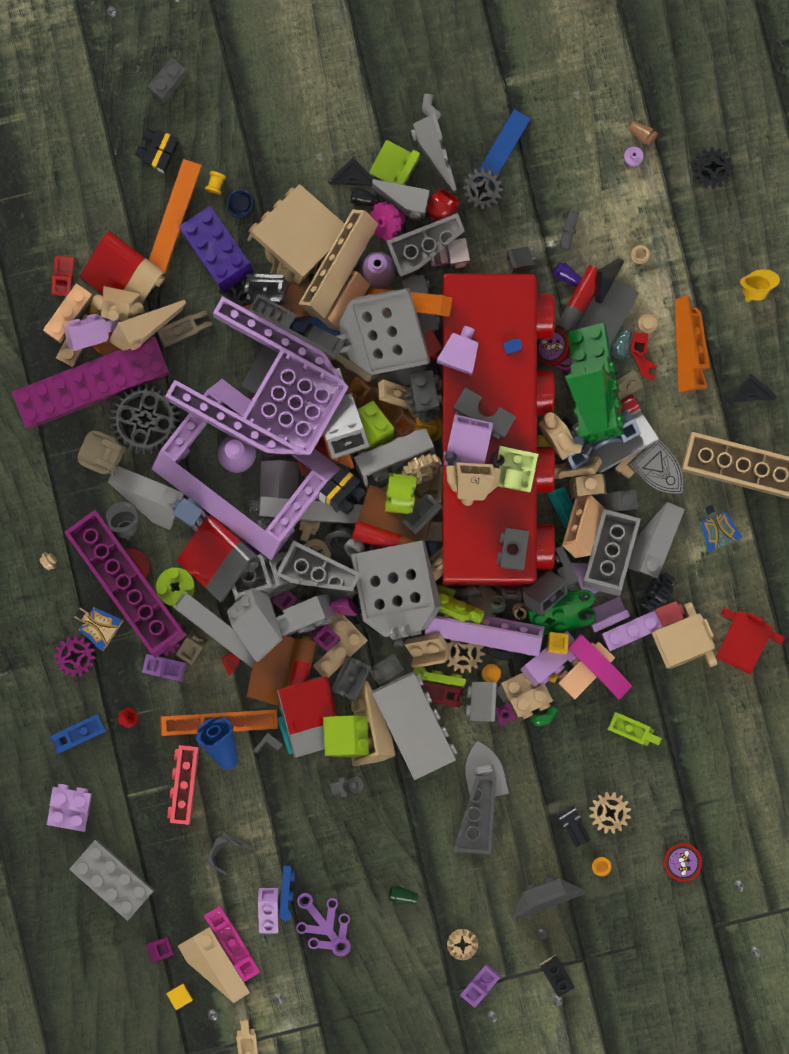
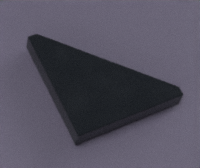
M353 157L328 180V183L372 186L373 178Z
M618 258L597 270L595 302L600 304L603 302L624 260Z
M749 374L729 397L727 402L775 400L777 396L752 374Z

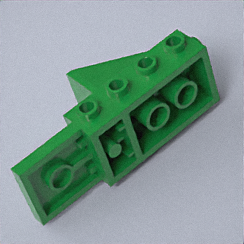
M605 323L569 331L568 338L572 365H570L571 372L565 377L571 390L572 398L576 402L574 414L579 423L577 426L578 436L587 443H595L599 440L624 435V419L620 409L622 404L618 395L619 384L615 375L616 365L614 361H611Z

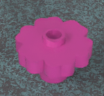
M386 201L375 204L374 211L370 213L371 217L378 223L375 234L379 239L383 238L385 241L397 237V232L401 231V226L405 223L403 212L398 211L394 204H388Z

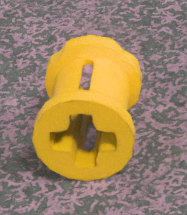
M210 171L211 177L208 186H205V190L221 195L220 189L226 176Z

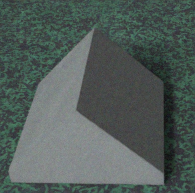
M282 460L261 461L260 500L261 497L290 499L299 488L298 462Z

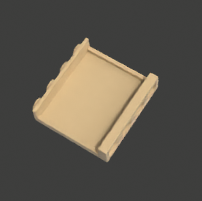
M300 184L295 189L293 187L289 189L285 194L286 198L283 201L279 199L273 206L274 209L271 212L267 211L262 216V221L259 224H253L249 229L250 235L247 239L248 241L252 238L256 239L295 274L293 280L298 285L324 260L345 224Z

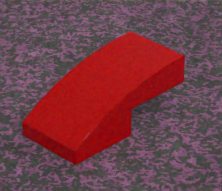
M55 256L54 275H52V295L67 296L72 290L75 257Z

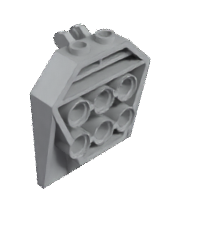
M409 288L360 296L349 301L339 322L341 334L336 336L345 341V346L342 347L339 353L346 352L350 361L371 375L425 365L431 362Z
M424 540L351 554L354 571L362 574L357 583V589L365 623L384 637L390 636L392 640L409 637V635H419L421 630L428 629L442 605ZM412 570L416 572L415 579L411 576ZM394 573L398 575L397 582L393 579ZM377 576L380 578V585L376 584ZM416 593L420 594L419 602L415 598ZM398 596H401L403 600L402 605L398 603ZM381 599H382V600L384 601V603H385L384 608H382V607L380 606V600H381Z

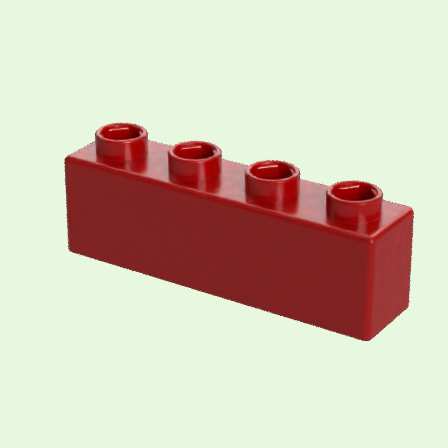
M444 274L442 295L452 297L453 299L450 317L442 316V348L445 347L452 333L461 335L464 326L475 329L472 340L478 342L472 376L442 365V585L531 586L537 579V570H553L555 562L554 525L537 524V493H552L555 484L554 448L537 447V416H545L550 412L554 413L555 406L554 371L537 370V339L554 338V295L552 293H537V278L534 274ZM516 338L519 339L522 343L521 350L506 355L502 344ZM465 387L482 397L478 405L481 415L485 417L493 416L500 407L516 416L504 439L500 437L498 440L492 436L490 437L485 464H493L494 467L490 457L493 453L498 457L500 446L538 454L530 493L498 486L486 496L485 500H474L472 505L466 506L462 503V499L457 498L456 492L450 488L446 474V466L448 465H444V452H447L456 412L453 410V407ZM506 528L529 531L523 572L502 569L500 564L497 563L498 551L502 552L503 544H499L501 532H505ZM510 544L507 546V552L515 555L518 553V548L516 545Z

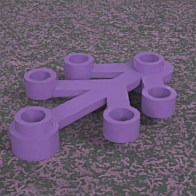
M308 893L300 894L297 899L299 907L307 909L319 926L299 922L296 926V931L300 934L314 933L327 935L331 941H319L316 937L310 938L308 946L311 949H331L337 956L347 955L351 948L349 940L346 939L347 924L350 922V916L346 913H342L339 916L340 930L339 936H337L333 931L338 901L335 898L328 899L327 920H325L312 904V896ZM303 897H307L309 899L308 904L302 903L301 900ZM331 900L336 902V906L333 908L329 906V901ZM342 916L348 917L346 923L341 922ZM301 924L306 927L303 932L298 929V926ZM311 940L317 941L316 947L310 945ZM339 943H343L345 945V948L343 950H339L337 948V945Z

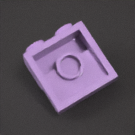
M58 784V787H53L47 825L85 832L92 793H88V789L77 787V790H70L69 785Z

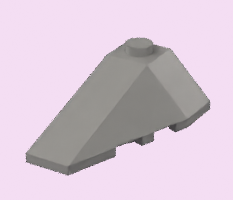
M436 113L431 114L413 124L411 135L413 141L417 140L418 146L452 194H455L457 189L451 167L447 163L446 149L442 146V134Z
M457 213L386 241L400 277L419 270L465 232Z
M118 466L115 476L111 475L108 483L130 503L134 504L152 523L171 530L176 518L173 515L174 510L172 508L178 499L181 501L186 495Z
M666 502L636 537L628 569L652 579H658L685 509Z
M294 540L276 573L277 576L293 584L353 592L362 575Z

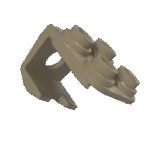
M93 430L84 439L78 453V462L83 467L105 475L109 473L115 476L118 470L117 467L127 447L121 445L116 438Z

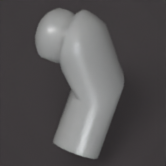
M424 94L422 112L426 117L436 113L437 120H439L441 113L432 106L433 95Z

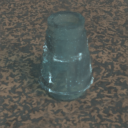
M622 330L611 349L613 351L612 356L621 360L627 359V356L630 355L632 332Z

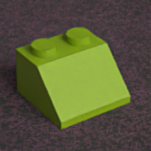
M374 401L357 409L370 446L368 449L359 451L358 454L364 451L368 452L381 444H387L394 440V427Z
M367 716L323 717L325 756L359 757L369 755Z

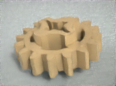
M431 454L421 455L420 458H414L408 462V466L403 467L404 470L401 471V474L417 477L416 484L421 485L423 482H428L435 478V474L440 473V469L443 466L439 456H436V454L432 456Z
M450 639L451 643H447L450 648L446 660L450 662L447 666H454V672L461 669V674H464L465 669L469 673H471L472 667L478 669L477 662L482 663L483 661L480 659V656L485 655V653L480 652L484 646L470 643L467 645L461 644L459 641ZM458 646L463 650L468 649V658L464 655L462 657L459 656L460 650ZM452 647L456 649V655L453 658L451 657ZM474 648H476L477 650V656L475 660L471 656ZM466 661L469 665L462 666L457 663Z
M605 792V797L599 794V800L592 801L595 806L589 807L593 811V814H590L589 817L595 819L592 825L598 824L597 830L604 828V833L607 834L608 830L611 829L612 834H615L616 828L622 831L621 825H628L625 819L631 818V816L627 815L631 808L625 807L628 801L622 802V795L616 798L615 792L611 796H609L608 792ZM606 800H614L618 804L614 806L609 805ZM601 805L602 812L597 816L598 807ZM605 805L611 810L614 809L613 818L605 816L607 813ZM623 810L622 818L619 821L618 813ZM605 820L611 821L613 826H606L602 822Z

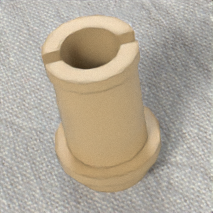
M516 603L512 608V613L516 619L521 620L520 618H522L523 620L527 615V608L523 603Z

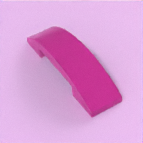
M580 634L568 647L618 700L632 687L626 678L583 635Z
M219 906L205 914L206 921L216 934L243 982L260 973L253 957L222 907Z

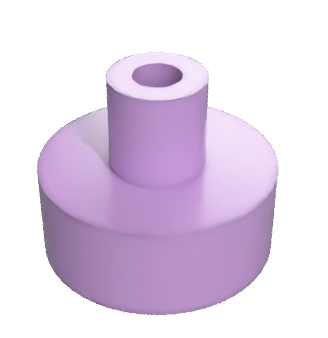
M630 147L625 151L624 161L628 166L636 167L642 162L643 152L640 148Z

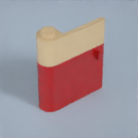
M108 231L103 236L80 275L82 279L102 294L104 286L140 293L139 303L141 304L144 303L152 288L156 285L159 287L165 280L164 272L111 231Z

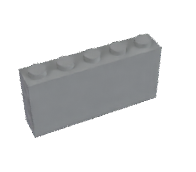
M413 671L373 690L372 695L413 779L416 780L455 761V755L458 753L453 743L449 745L447 740L449 734L445 726L441 727L438 722L441 719L438 711L431 708L430 703L432 699L428 691L424 693L421 687L424 685L419 674L415 675Z

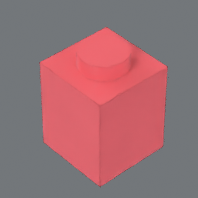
M677 601L653 610L656 612L662 627L682 620V615L685 614L682 605L678 604Z

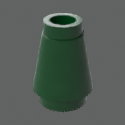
M399 885L391 886L388 901H392L393 904L416 905L418 893H414Z

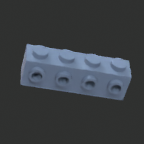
M184 497L181 501L178 499L172 508L174 510L173 515L194 531H197L204 519L208 517L201 505L190 497L188 500Z

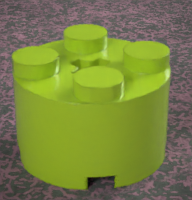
M389 473L385 512L412 513L417 477Z
M170 568L158 577L156 591L159 598L165 604L173 607L184 591L194 598L196 584L194 578L186 570ZM180 583V591L178 592L175 590L174 592H172V585Z

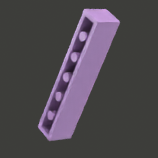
M438 612L428 629H425V635L440 633L443 638L539 657L544 627L491 616H484L483 621L479 625L470 620L462 622Z

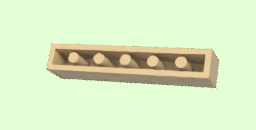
M351 211L301 298L299 305L310 316L325 319L370 238L375 233L378 223L366 211Z

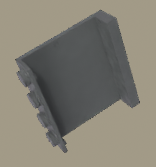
M259 294L249 310L334 358L342 350L344 340L310 322L303 335L289 329L297 314Z

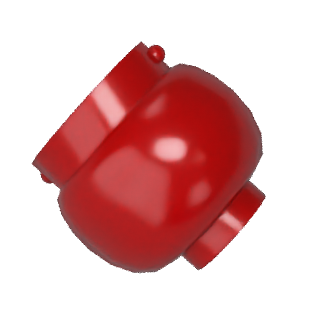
M439 189L437 193H434L428 199L426 207L429 213L428 217L436 222L457 214V206L460 201L450 192Z

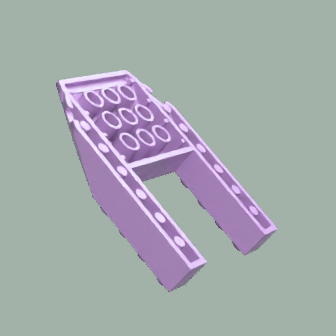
M222 296L213 312L214 318L279 354L243 417L174 380L165 396L166 400L228 435L263 452L311 455L344 397L348 386L323 351Z

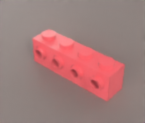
M179 745V748L175 749L174 760H177V765L172 771V780H175L174 787L170 789V799L173 800L172 807L168 808L167 818H170V823L191 824L200 747Z

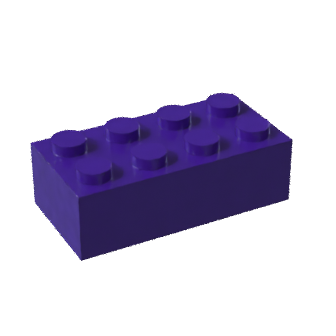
M211 206L179 226L182 235L222 292H225L246 278L247 274L254 272L250 262Z

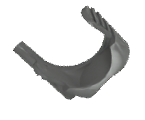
M223 833L222 836L216 839L212 850L206 858V863L227 876L228 873L220 869L217 864L216 856L218 850L228 843H233L250 851L253 846L228 833Z

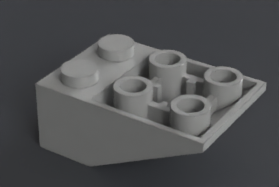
M352 393L344 395L324 430L333 460L370 448Z

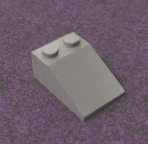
M373 179L372 190L390 204H394L395 208L402 211L404 215L409 216V219L414 221L425 219L429 190Z
M250 589L227 610L232 628L255 661L259 662L283 640L267 593Z
M472 682V685L468 686L467 697L471 698V704L467 705L466 717H470V721L495 722L497 682Z

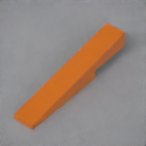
M185 159L182 161L149 261L161 269L164 274L167 273L177 238H179L181 232L179 226L184 222L202 166Z
M369 287L366 295L394 290ZM411 292L416 313L450 317L452 297Z
M277 709L160 717L161 736L198 734L197 729L205 721L212 718L221 720L220 717L230 721L233 731L278 729Z

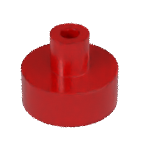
M127 707L120 711L118 723L126 728H131L138 723V715L134 709Z

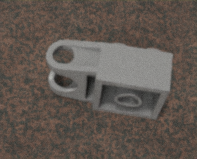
M287 552L277 553L272 561L265 555H257L259 557L258 567L253 571H243L231 588L235 602L250 589L267 593L269 598H272L295 588L298 584H293L276 575Z
M330 595L316 596L283 610L284 615L276 618L281 636H289L297 632L299 634L316 629L315 625L320 626L333 622L332 618L336 617L337 613L330 607V603H332Z

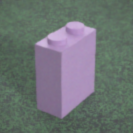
M455 415L447 448V458L451 459L454 451L457 456L454 465H456V462L485 464L493 423Z

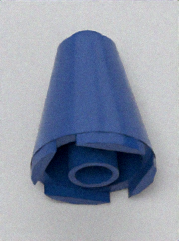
M220 717L221 720L209 719L197 729L198 734L195 736V739L199 746L222 769H233L239 761L233 726L224 717Z

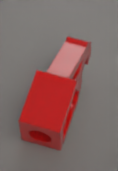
M634 332L630 352L640 371V375L644 379L655 380V375H650L649 369L656 370L657 365L646 360L644 355L647 352L648 334ZM635 344L643 345L642 353L635 350Z

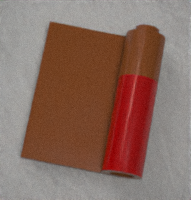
M369 485L351 539L378 548L425 540L430 522L414 536L400 522L406 514L385 512L387 490ZM415 500V501H414V506H415L419 501Z
M282 636L283 640L259 662L254 660L247 697L281 706L277 692L278 689L309 681L316 646L313 638L302 636V638L295 639Z

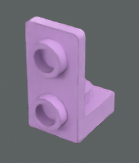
M259 888L258 919L259 933L261 934L278 933V888Z

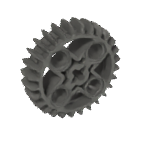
M138 385V391L130 388L131 394L124 391L125 398L118 397L121 403H114L117 410H111L115 417H110V420L115 421V424L110 425V427L117 429L113 432V435H119L116 440L119 442L123 440V446L129 445V452L135 448V454L142 450V454L145 456L146 450H149L150 454L153 455V449L160 452V446H164L173 435L174 430H177L178 427L175 424L181 423V420L176 419V417L180 415V412H174L178 406H172V403L166 400V394L162 395L163 389L160 388L156 392L155 386L149 390L148 385H145L144 390H142L140 385ZM142 397L139 409L127 406L133 399ZM147 398H155V404L153 406H146L145 401ZM160 401L167 408L169 417L157 414ZM124 411L132 412L129 420L122 419ZM145 416H147L148 419L152 422H146L145 425H143V422L140 419L145 418ZM163 420L169 422V426L165 430L159 428V423ZM122 423L133 426L131 439L125 434ZM152 432L165 434L158 441L149 444ZM138 434L145 435L143 443L136 442L135 438Z

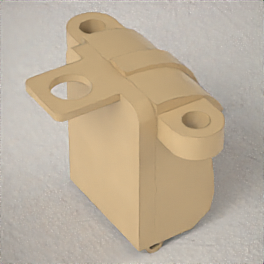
M691 602L683 605L687 615L686 619L652 632L666 668L677 667L703 655L710 668L717 665V660L713 653L715 646L712 640L714 636L707 619H703L700 613L696 614Z

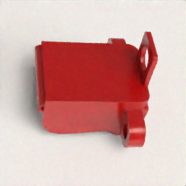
M723 608L720 615L733 623L715 658L751 675L767 641L771 640L782 645L785 637L774 632V628L771 625L765 623L764 619L749 612L746 614L741 611L735 613Z

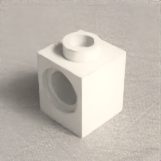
M466 238L454 240L447 246L451 267L455 266L456 269L464 268L466 264L470 263Z

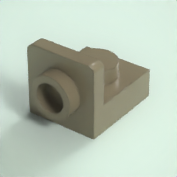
M191 631L176 655L193 665L208 641L200 633Z

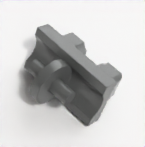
M355 775L338 778L339 782L330 783L332 795L341 794V797L357 795L365 788L364 780Z

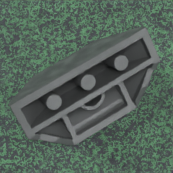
M554 876L544 879V883L538 886L536 883L525 886V891H522L511 918L513 921L584 895L586 894L585 890L560 878L555 879Z

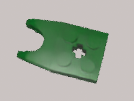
M589 590L568 591L564 598L542 616L526 607L528 623L543 626V636L548 635L549 632L562 633L588 626L596 620L595 611L588 608L594 603V595ZM582 596L590 597V599L586 601L580 600ZM585 614L592 615L589 619H583L581 616Z

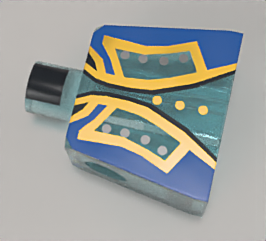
M714 505L703 508L707 519L699 524L706 553L742 538L726 511L717 514Z

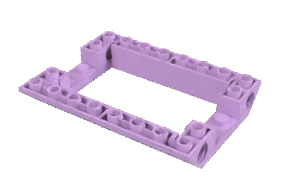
M223 379L209 388L203 395L221 406L225 404L241 417H243L251 403L250 399ZM189 413L160 450L152 470L187 497L198 502L204 510L272 561L294 533V526L316 498L319 500L320 491L341 468L315 448L311 455L290 454L312 471L268 528L263 530L178 465L189 454V446L207 425V422Z

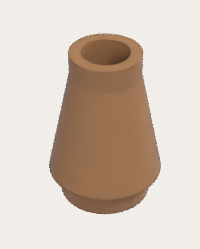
M633 121L628 129L644 145L647 144L648 146L653 144L658 135L654 128L637 123L636 121Z

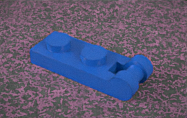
M96 714L49 738L56 746V753L60 754L106 732L99 715ZM65 736L68 743L63 745L60 738Z
M291 865L283 866L280 918L284 921L289 920L292 915L291 910L288 908L289 901H293L294 890L290 889V883L294 882L295 870H292Z

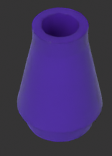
M561 261L552 273L556 279L575 287L582 278L566 262L563 263Z

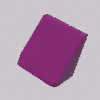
M347 596L330 603V607L339 615H358L355 604Z
M168 937L146 944V949L152 963L174 955Z

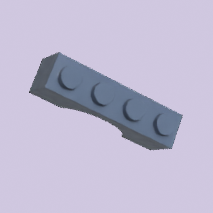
M627 409L621 412L624 419V435L589 443L595 450L610 442L618 441L625 443L641 434L635 419ZM576 436L573 438L576 444L584 446L586 441L581 437ZM580 452L579 454L573 453L565 459L571 468L575 470L590 462L591 456H585Z

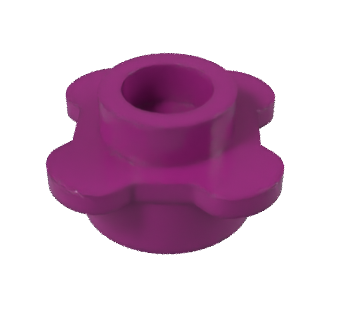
M506 703L503 707L495 708V715L499 719L498 723L502 726L506 722L516 719V715L513 714L512 706L509 703Z

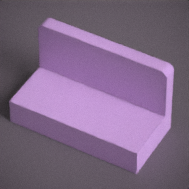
M620 597L592 608L596 613V620L590 626L593 633L629 618L630 615L625 610ZM585 614L587 619L592 617L591 614Z

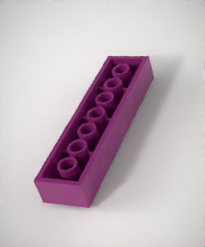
M152 337L135 350H118L12 391L25 428L29 430L120 395L124 391H130V388L135 389L138 385L143 386L171 374L156 337Z
M96 510L64 532L155 658L186 636L183 629Z

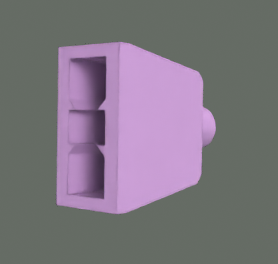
M464 326L461 335L452 333L440 353L437 363L472 376L478 342L472 340L475 329Z

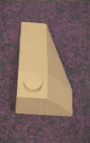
M182 300L119 322L109 339L110 343L123 351L139 348L142 343L183 310L186 301Z
M365 681L356 701L351 703V710L354 712V716H367L369 755L351 757L353 766L381 762L395 756L392 736L372 695L369 682Z
M211 927L206 928L178 945L187 963L233 1003L250 993Z

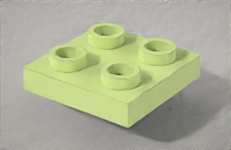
M500 446L497 461L500 459L501 454L505 462L499 468L501 469L498 486L530 493L538 454Z

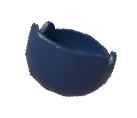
M235 190L227 199V209L233 217H248L255 209V199L247 190Z

